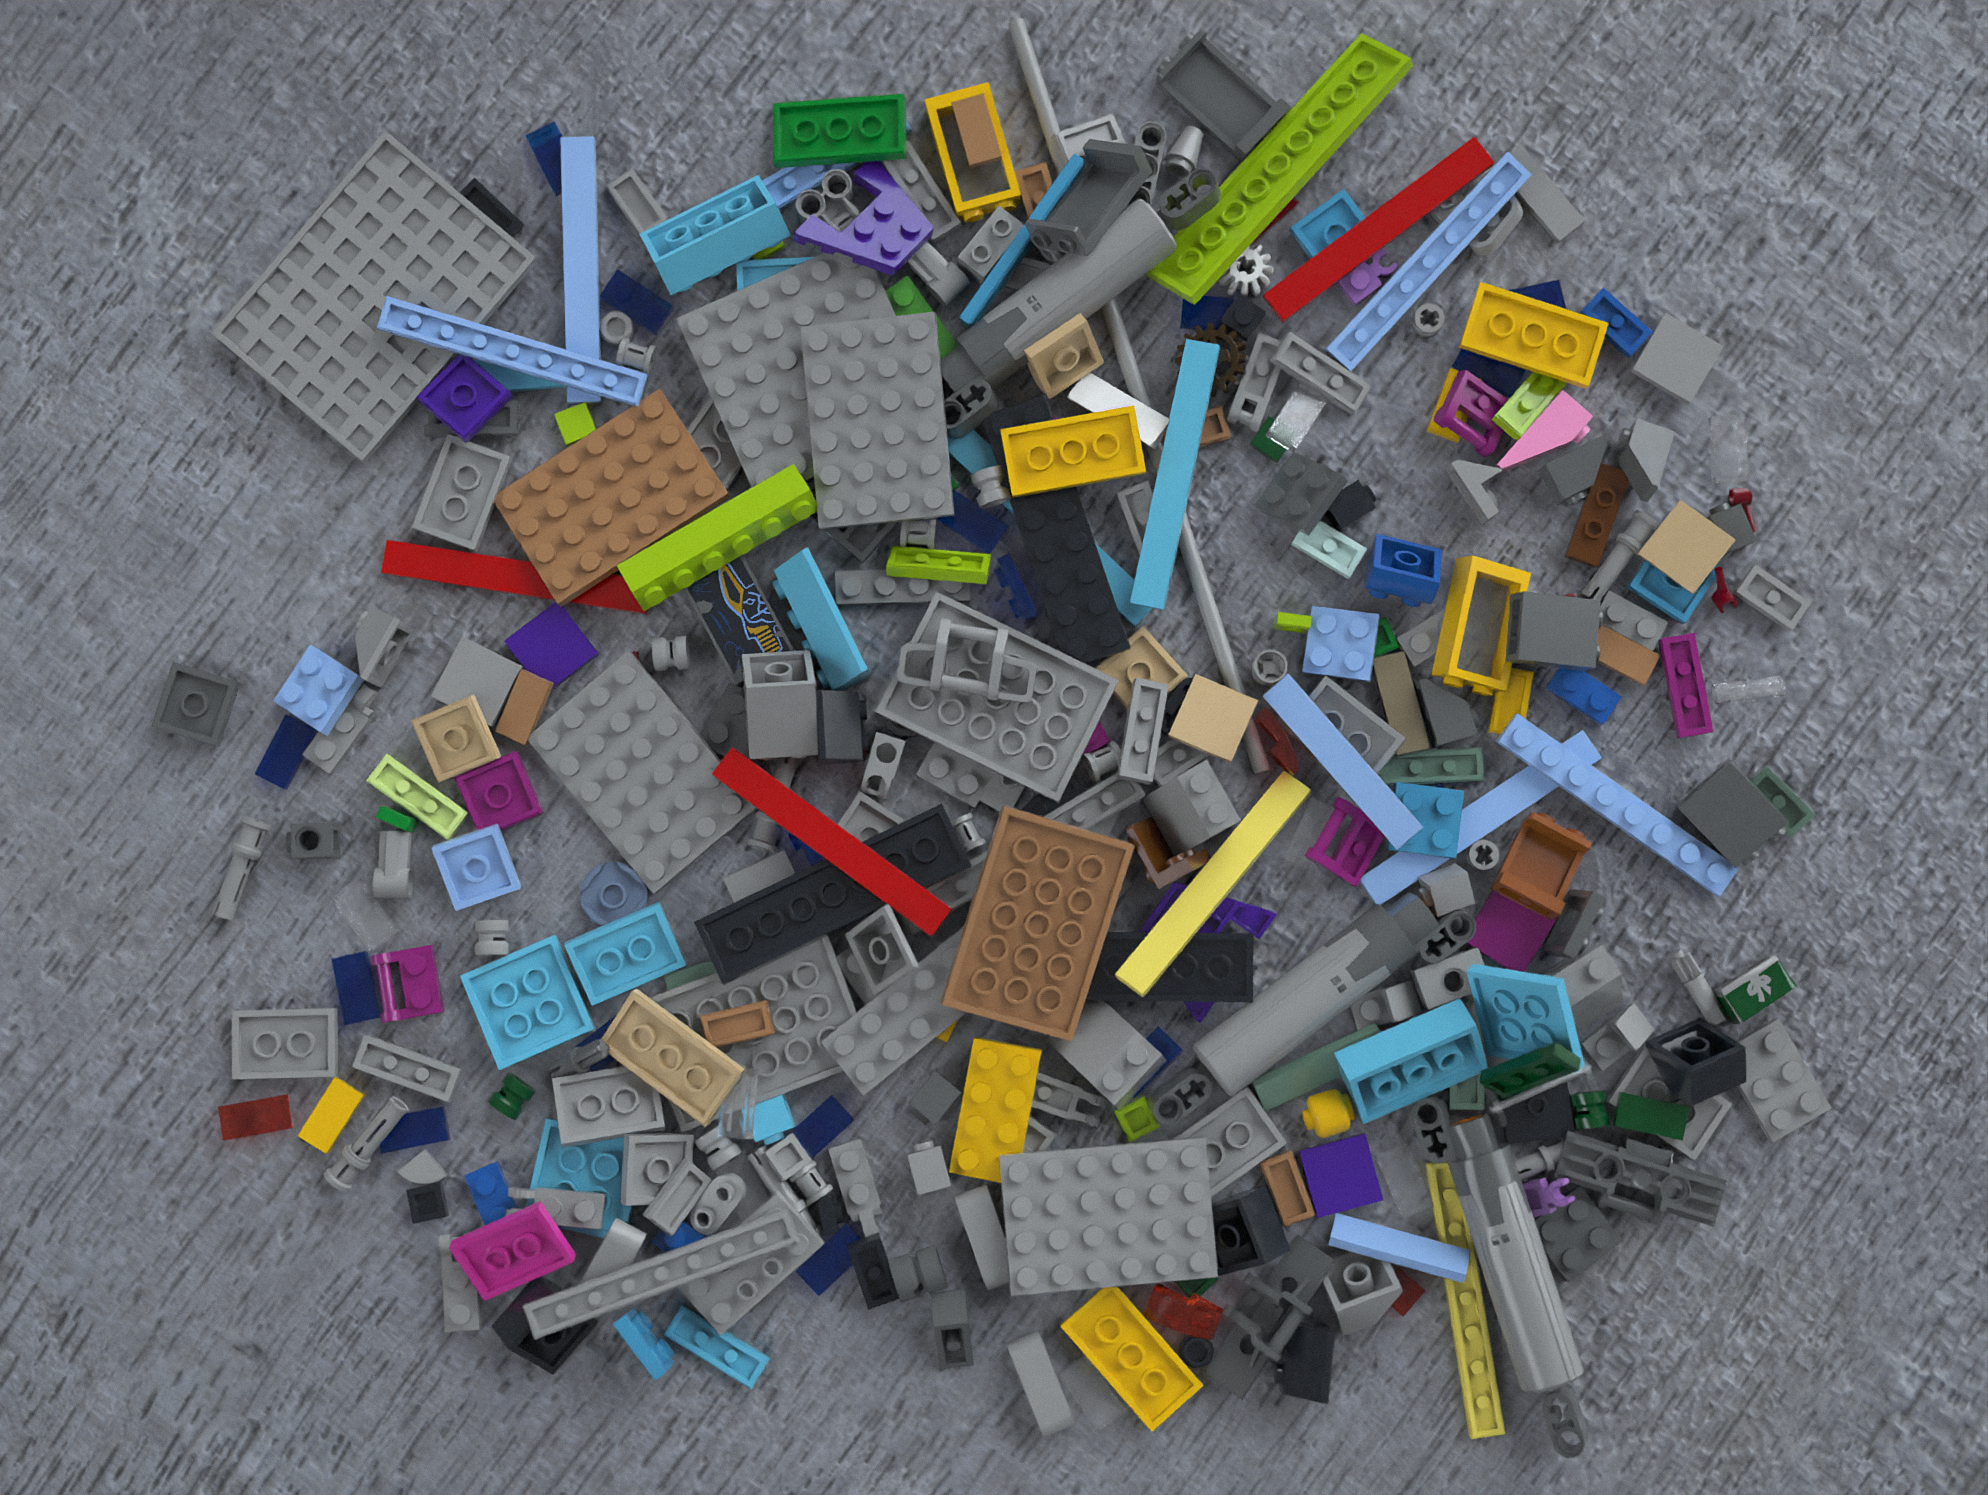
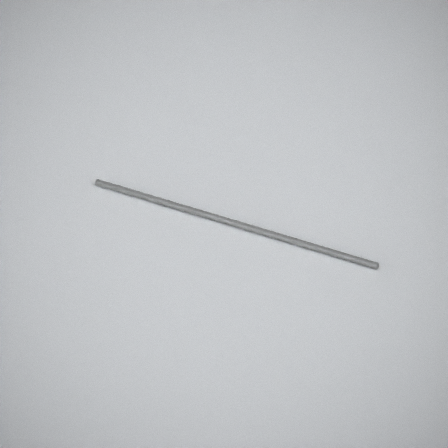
M1017 18L1010 21L1008 26L1057 175L1059 176L1064 165L1051 138L1054 133L1060 131L1024 19ZM1113 298L1101 309L1129 395L1151 408L1116 299ZM1162 439L1155 450L1147 446L1156 477L1164 446ZM1185 511L1178 544L1225 687L1246 695ZM1252 715L1242 739L1253 772L1258 774L1270 770Z

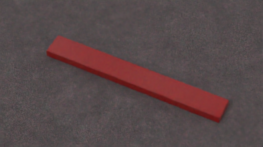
M1474 136L1263 294V299L1281 322L1284 323L1492 167L1495 163Z
M386 541L381 569L382 574L555 601L532 562L399 541ZM610 575L569 602L648 615V610L643 611L624 577L620 575Z
M731 747L712 772L715 778L887 905L889 904L891 908L932 937L952 911L951 907L735 748Z

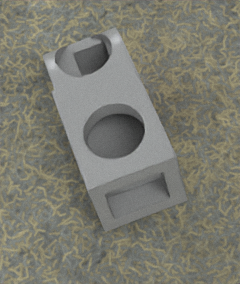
M876 732L860 792L887 799L907 744L906 740L882 732Z

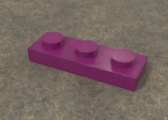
M1695 633L1659 639L1677 739L1714 732Z

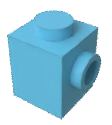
M785 1094L744 1109L745 1116L740 1118L746 1136L750 1137L753 1135L755 1142L763 1139L765 1145L785 1138L783 1131L796 1126Z

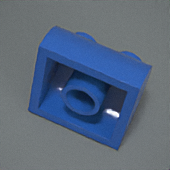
M1376 533L1366 569L1364 588L1369 589V593L1375 598L1386 599L1389 595L1401 597L1402 602L1411 607H1419L1421 603L1431 605L1440 585L1441 549Z

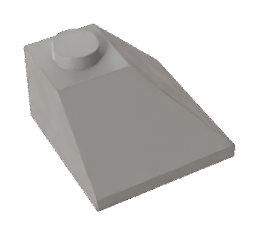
M371 606L369 612H363L356 624L358 631L355 639L360 678L382 688L414 629Z
M889 904L877 910L845 934L874 995L880 994L919 966Z
M1344 1249L1328 1254L1336 1262L1321 1284L1342 1335L1346 1336L1375 1325L1403 1292L1390 1262Z

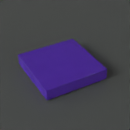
M459 354L416 399L464 443H467L513 396L508 389L476 361Z
M554 602L504 640L527 671L554 683L552 690L599 655V652L563 606L560 607L557 602Z
M1365 1133L1298 1150L1317 1218L1384 1200Z

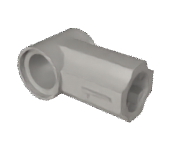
M928 242L906 262L923 279L927 289L935 299L945 307L970 284L965 274L954 263H948Z
M380 831L379 864L373 876V893L375 898H411L414 877L413 870L410 868V832Z

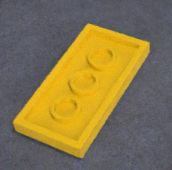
M1480 282L1477 286L1458 348L1586 389L1590 385L1609 323Z
M1134 405L1000 429L1013 498L1146 474Z
M974 1037L950 1163V1173L1001 1183L999 1155L1023 1153L1042 1049Z
M1118 1286L1100 1288L1060 1324V1327L1151 1432L1204 1386Z

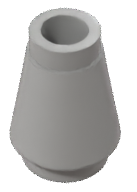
M1186 126L1165 156V169L1171 175L1185 178L1196 170L1201 139L1203 137L1202 131L1198 128Z

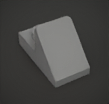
M1462 460L1453 461L1445 469L1482 525L1499 513L1496 508L1498 506L1496 497L1489 489L1485 490L1482 485L1498 476L1503 471L1502 469Z
M1413 980L1368 992L1349 1007L1356 1031L1373 1023L1379 1026L1422 1013Z
M1631 1003L1579 1044L1599 1071H1603L1628 1051L1639 1049L1652 1034L1654 1028L1637 1006Z

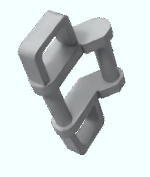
M941 619L936 644L906 643L902 646L897 679L902 683L930 687V690L940 691L942 688L986 695L987 699L996 701L1000 698L1030 702L1033 697L1037 666L1035 663L1005 655L1009 629L998 628V631L953 624L952 620ZM950 637L995 644L989 682L943 675ZM910 650L935 651L931 680L906 675L907 655ZM1004 662L1029 670L1028 688L1025 694L999 691Z

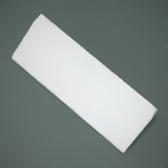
M1091 373L1082 377L1067 396L1072 402L1091 413L1134 405L1140 440L1154 450L1167 431L1169 418Z

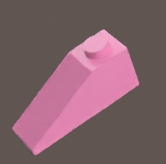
M1562 390L1495 467L1505 472L1563 449L1572 440L1578 444L1590 431L1591 428L1586 424L1592 419L1593 415Z

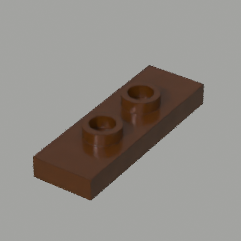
M1602 462L1600 463L1594 485L1587 491V497L1584 499L1564 557L1593 568L1598 567L1629 482L1623 470Z

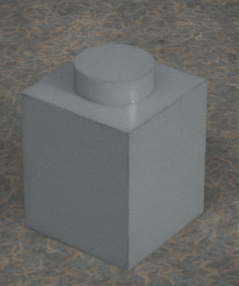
M1456 863L1418 876L1421 886L1417 890L1418 897L1437 917L1475 904L1468 873Z
M933 1140L913 1145L914 1151L908 1153L907 1156L917 1194L921 1195L951 1187L952 1183L942 1145L934 1146Z

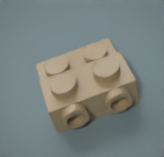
M1081 313L1024 350L1029 360L1027 365L1033 379L1048 399H1051L1104 363L1089 324Z

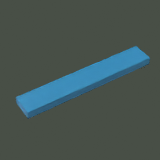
M1075 153L1030 215V219L1046 220L1085 170L1083 158ZM1025 224L960 315V324L964 328L968 329L982 318L1033 245Z

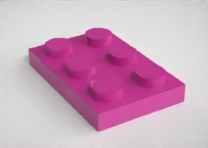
M541 1201L452 1240L449 1246V1250L484 1301L574 1262L576 1253Z

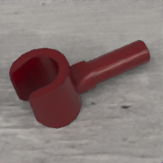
M1747 488L1730 489L1728 492L1730 506L1734 507L1741 504L1752 531L1756 532L1750 507L1752 503L1751 491Z
M1719 566L1714 568L1717 590L1713 593L1711 600L1723 614V608L1727 603H1730L1735 609L1738 606V600L1727 588L1723 568Z

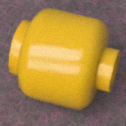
M1330 1089L1309 1096L1306 1102L1307 1109L1301 1111L1307 1130L1314 1129L1315 1133L1321 1138H1327L1348 1131L1351 1125L1350 1121L1355 1120L1348 1095H1342L1336 1089Z

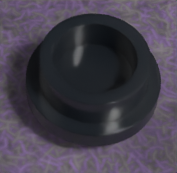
M1195 1332L1183 1338L1180 1343L1179 1353L1186 1365L1193 1368H1201L1212 1360L1214 1347L1206 1335Z

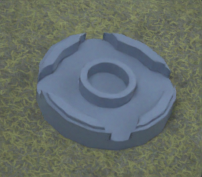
M608 862L597 865L586 875L580 888V900L583 912L593 923L603 926L645 908L648 903L649 891L647 885L631 866L623 862Z

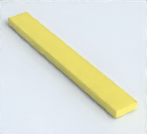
M1283 771L1116 972V978L1141 997H1144L1309 797L1311 789Z
M1447 1161L1437 1164L1427 1162L1425 1164L1437 1239L1439 1242L1471 1250L1464 1283L1444 1278L1469 1438L1476 1439L1505 1434L1476 1249Z

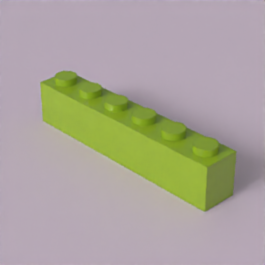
M792 464L618 564L617 567L643 611H646L713 571L720 569L737 557L748 553L756 546L779 535L782 531L801 520L808 518L817 512L818 504L795 465Z

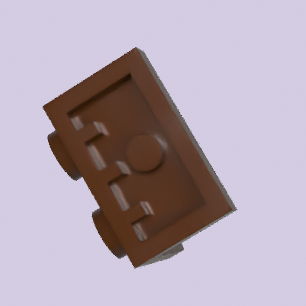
M1152 817L1126 828L1129 834L1127 837L1128 842L1135 845L1133 851L1140 854L1145 864L1144 871L1150 882L1156 884L1158 889L1204 866L1211 859L1207 849L1195 853L1193 848L1174 857Z

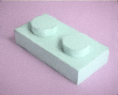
M1322 521L1318 522L1309 536L1299 531L1291 544L1347 579L1351 577L1367 548Z

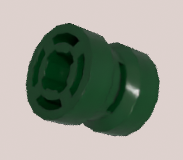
M508 1072L502 1080L501 1090L494 1092L489 1098L488 1103L505 1116L516 1120L522 1112L521 1105L525 1101L531 1100L536 1091L528 1083Z
M1605 1090L1570 1094L1571 1103L1576 1108L1577 1113L1574 1118L1575 1129L1610 1125L1609 1114L1604 1111L1603 1105L1606 1102Z

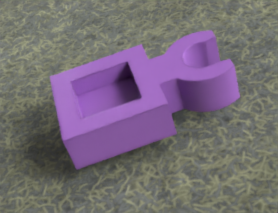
M1385 249L1378 251L1374 255L1369 266L1364 262L1336 283L1354 307L1381 288L1383 284L1378 277H1389L1397 268L1396 263L1388 268H1383L1379 264V260L1387 253Z
M1546 1177L1522 1182L1533 1217L1551 1214L1557 1210L1556 1206L1563 1207L1575 1200L1574 1196L1564 1197L1560 1193V1187L1569 1183L1568 1178H1559L1549 1185Z

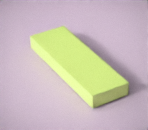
M387 753L366 780L447 840H451L469 815L468 811Z

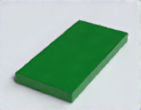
M904 93L773 103V163L775 168L907 159L906 98Z

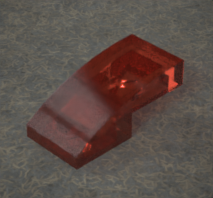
M1265 707L1254 718V721L1276 743L1267 754L1285 772L1293 776L1299 770L1294 749L1282 726Z
M288 1094L218 1107L223 1141L293 1128Z
M1158 1283L1152 1289L1144 1316L1178 1332L1212 1340L1216 1335L1224 1309L1195 1293L1187 1299Z

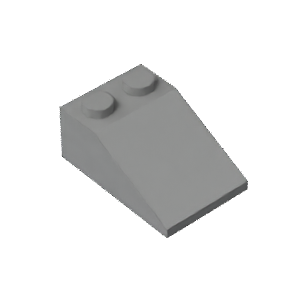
M1085 1000L1072 1041L1054 1036H1049L1046 1039L1119 1110L1167 1061L1156 1048L1105 1001Z

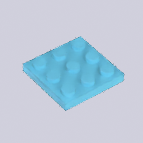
M557 935L550 936L460 976L499 1070H503L596 1029Z
M1472 964L1466 973L1488 1056L1511 1060L1557 1042L1581 1058L1580 1071L1584 1066V1060L1564 978Z
M546 1118L530 1189L544 1187L606 1194L602 1229L557 1225L558 1228L604 1238L615 1218L629 1224L633 1205L621 1204L624 1137L562 1148L558 1120ZM527 1198L526 1207L534 1204L535 1198Z

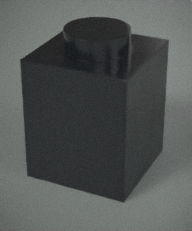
M1358 479L1341 490L1325 512V515L1334 529L1341 533L1372 514L1377 508L1374 504L1377 500L1368 485L1362 486Z

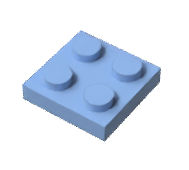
M1312 606L1311 628L1308 630L1303 674L1370 682L1380 615Z
M310 644L273 701L328 736L364 679Z
M498 823L432 846L433 854L455 911L521 888Z

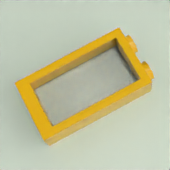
M989 82L924 99L926 115L954 213L960 221L965 220L966 223L975 222L984 218V214L994 212L998 206L1007 212L1015 210L1016 205L1021 204V193ZM984 93L1002 160L969 168L951 102Z
M1473 555L1456 558L1431 676L1442 678V684L1446 686L1463 688V685L1473 687L1472 693L1483 696H1492L1493 692L1507 690L1512 663L1505 662L1511 594L1523 591L1527 592L1531 576L1530 572Z

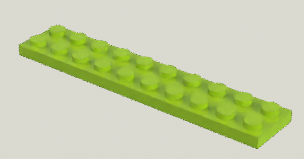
M1361 33L1219 187L1221 198L1218 204L1189 227L1178 231L1173 237L1176 242V251L1147 272V276L1195 305L1412 69L1411 58Z

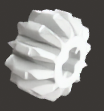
M1257 244L1254 250L1249 249V245L1219 279L1221 286L1231 284L1228 289L1229 295H1233L1236 289H1238L1244 297H1247L1248 290L1254 296H1258L1260 294V286L1265 288L1269 286L1270 280L1266 276L1272 275L1274 268L1266 265L1271 259L1270 254L1259 255L1262 249L1260 244ZM1240 265L1245 269L1250 267V274L1248 275L1245 271L1239 272Z

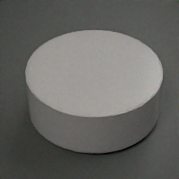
M621 311L607 313L600 322V333L603 339L612 346H620L623 338L631 340L634 335V325L630 317Z

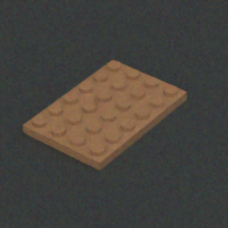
M658 389L641 400L639 406L633 405L500 491L494 503L553 598L562 607L618 571V564L697 520L731 498V496L662 390Z
M1002 805L940 1003L947 1007L1072 1041L1135 845Z

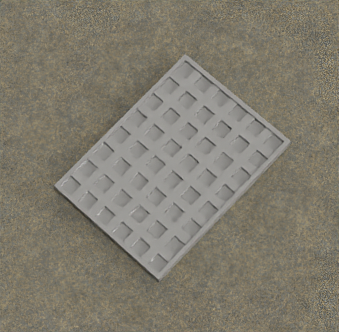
M384 131L211 334L358 459L366 463L418 402L416 397L458 355L457 353L378 330L377 325L386 296L484 325L537 263L538 259L389 133Z

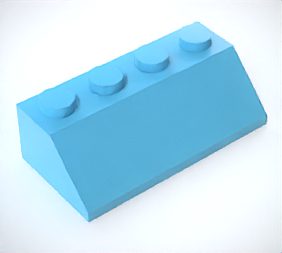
M759 175L640 233L670 295L684 292L690 289L693 284L707 277H714L720 274L723 269L737 262L747 261L753 254L767 247L777 246L783 239L791 236L775 200Z
M809 548L801 550L774 570L778 579L772 583L780 600L787 597L792 607L791 610L787 611V614L795 630L802 627L807 637L806 640L802 641V645L805 650H810L811 659L817 658L822 669L816 673L824 689L826 690L831 687L833 691H844L871 676Z
M1460 998L1334 1053L1343 1081L1363 1124L1476 1076L1482 1070L1488 1068L1477 1025Z

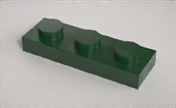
M1555 1042L1482 1070L1479 1083L1502 1098H1507L1579 1071L1581 1058L1567 1050L1563 1045Z

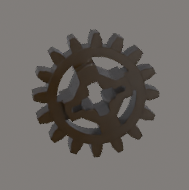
M1208 322L1206 331H1203L1197 325L1195 326L1196 335L1192 337L1186 333L1184 335L1185 339L1220 345L1219 340L1228 343L1232 351H1229L1228 349L1222 350L1220 348L1210 396L1215 397L1219 388L1227 394L1229 393L1228 384L1232 383L1236 386L1240 384L1236 378L1237 374L1246 375L1247 373L1245 368L1241 366V363L1248 362L1249 357L1247 354L1240 353L1247 348L1246 344L1243 341L1236 342L1239 338L1238 333L1234 330L1228 334V328L1225 324H1222L1216 330L1214 324ZM1178 345L1177 349L1183 354L1185 346ZM1182 357L1175 358V363L1181 366ZM1228 368H1230L1229 371H1228L1223 377H1221V375H1222Z

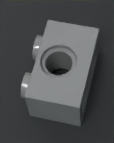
M998 206L959 254L958 268L982 285L1024 224Z
M1478 947L1448 956L1439 963H1429L1409 971L1423 1009L1433 1008L1434 1010L1461 997H1465L1466 1002L1473 1000L1466 971L1472 964L1485 966ZM1449 972H1454L1459 977V986L1452 992L1446 989L1444 985V978Z

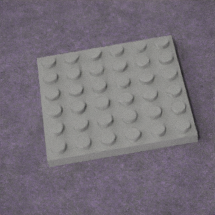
M835 252L833 255L828 253L820 254L677 317V321L751 487L792 464L795 465L805 482L814 479L801 327L896 316L876 270L852 262V257Z

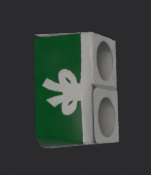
M1767 955L1716 988L1713 993L1734 1025L1741 1024L1739 1019L1745 1022L1793 990L1797 985L1776 956Z

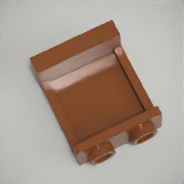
M1532 812L1522 820L1490 889L1551 921L1561 914L1566 904L1563 901L1584 854L1591 849L1592 843L1586 840L1585 835L1580 831L1572 828L1565 829L1555 824V820L1551 816L1541 812Z

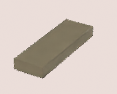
M1402 651L1374 658L1372 670L1386 723L1407 739L1395 753V757L1429 750L1430 745L1405 652Z

